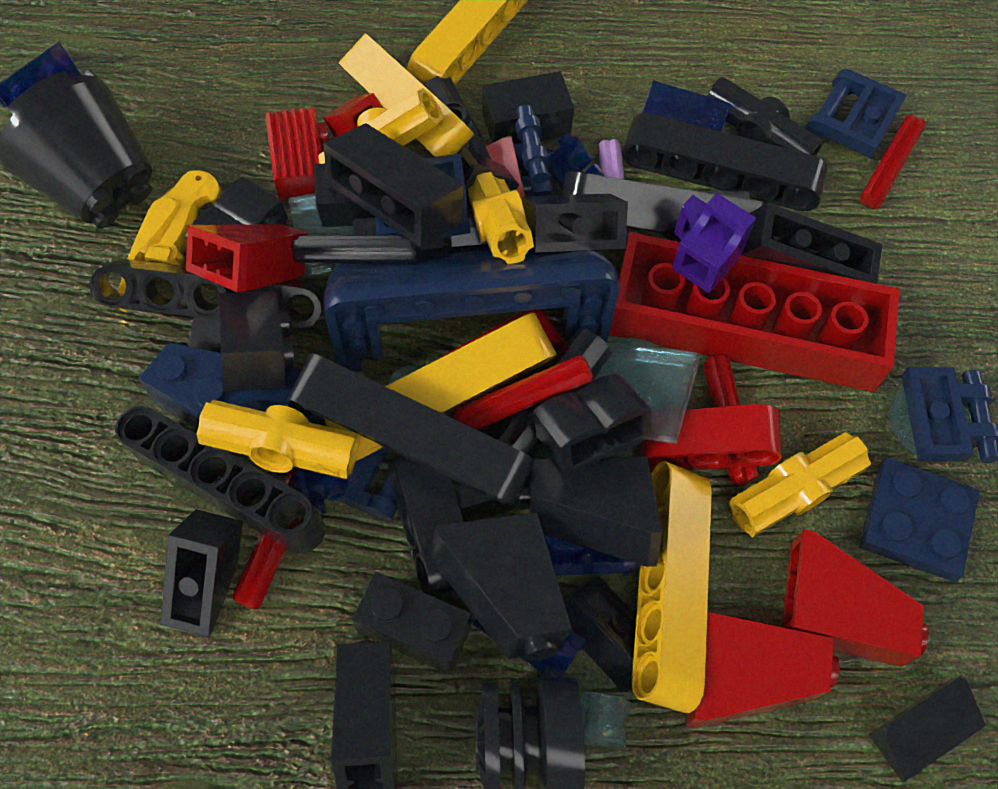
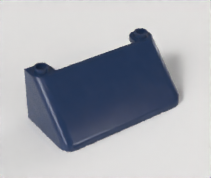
M488 244L422 249L421 259L417 260L414 264L334 263L324 294V311L337 364L357 372L362 371V359L366 355L373 353V359L383 358L379 324L564 307L561 327L565 341H569L578 328H586L607 343L620 292V285L616 268L599 250L535 253L532 249H529L524 261L508 265L505 260L493 257Z

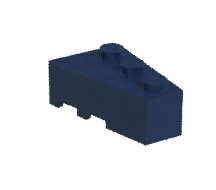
M170 342L138 378L155 404L197 429L199 427V416L204 405L212 400L266 412L267 408L273 405L294 408L305 417L310 412L287 400L301 372L300 369L285 368V388L224 392L221 353ZM241 454L242 456L251 460L248 455Z

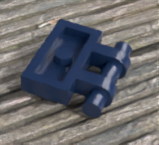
M522 105L516 110L518 120L516 121L515 128L518 143L513 144L518 167L522 169L523 173L521 181L525 196L551 195L552 189L549 180L550 160L547 149L541 146L542 128L540 119L534 116L530 105Z
M908 367L901 375L918 461H966L974 454L972 445L978 447L981 462L991 463L998 461V424L993 423L989 407L993 402L990 387L984 385L980 370L964 372L961 375L963 384H958L954 367ZM963 406L969 409L972 423L966 422Z

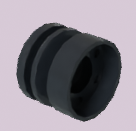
M576 678L540 679L536 691L535 705H525L519 681L510 680L509 706H498L496 680L483 681L482 695L477 712H475L476 771L479 773L483 788L500 789V776H511L512 789H526L527 775H538L541 789H585L583 714Z

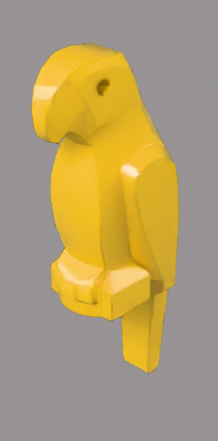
M190 170L158 200H155L141 224L127 259L185 266L186 260L183 254L187 250V238L185 235L188 231V225H192L199 217V208L210 202L213 205L216 204L221 196L222 188L215 177L205 171ZM122 277L118 292L125 293L126 282ZM119 308L122 312L129 311V309Z

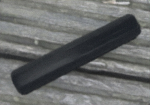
M299 236L291 244L293 259L298 263L414 264L422 256L421 247L405 236Z

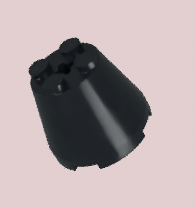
M88 70L84 75L70 77L65 71L53 74L27 89L7 108L13 116L0 133V164L9 173L82 221L94 223L99 229L106 228L117 219L120 208L130 201L133 204L141 203L153 191V187L148 183L152 175V167L111 90L94 72Z

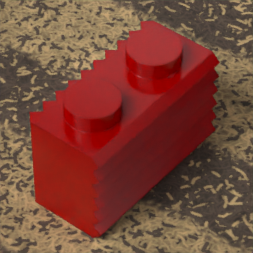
M311 106L308 109L302 107L299 111L293 109L291 112L288 110H284L282 113L276 111L274 114L268 112L265 116L273 179L278 198L281 201L315 197L314 164H319L318 155L323 152L324 143L329 141L326 122L318 123L315 108Z

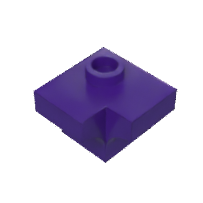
M718 193L708 203L692 195L683 204L674 231L681 242L679 243L672 269L707 293H710L739 260L756 217Z

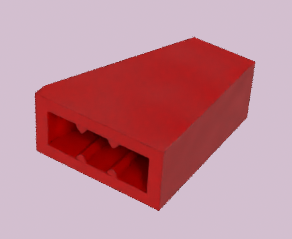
M283 224L188 225L186 271L236 292H246L304 277L305 263H298L293 259L291 244L299 236H308V233Z
M804 529L790 545L781 627L834 638L833 651L898 667H902L921 657V654L924 653L927 647L929 637L928 626L923 623L924 606L815 531Z
M708 612L704 693L697 708L687 713L685 726L692 728L704 727L813 701L831 691V688L835 687L839 676V658L833 655L834 638Z

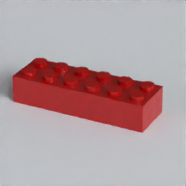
M633 232L629 233L619 276L620 292L609 335L709 357L726 355L732 362L874 392L893 369L899 288L741 255L739 260L710 293H707L672 269L680 242Z

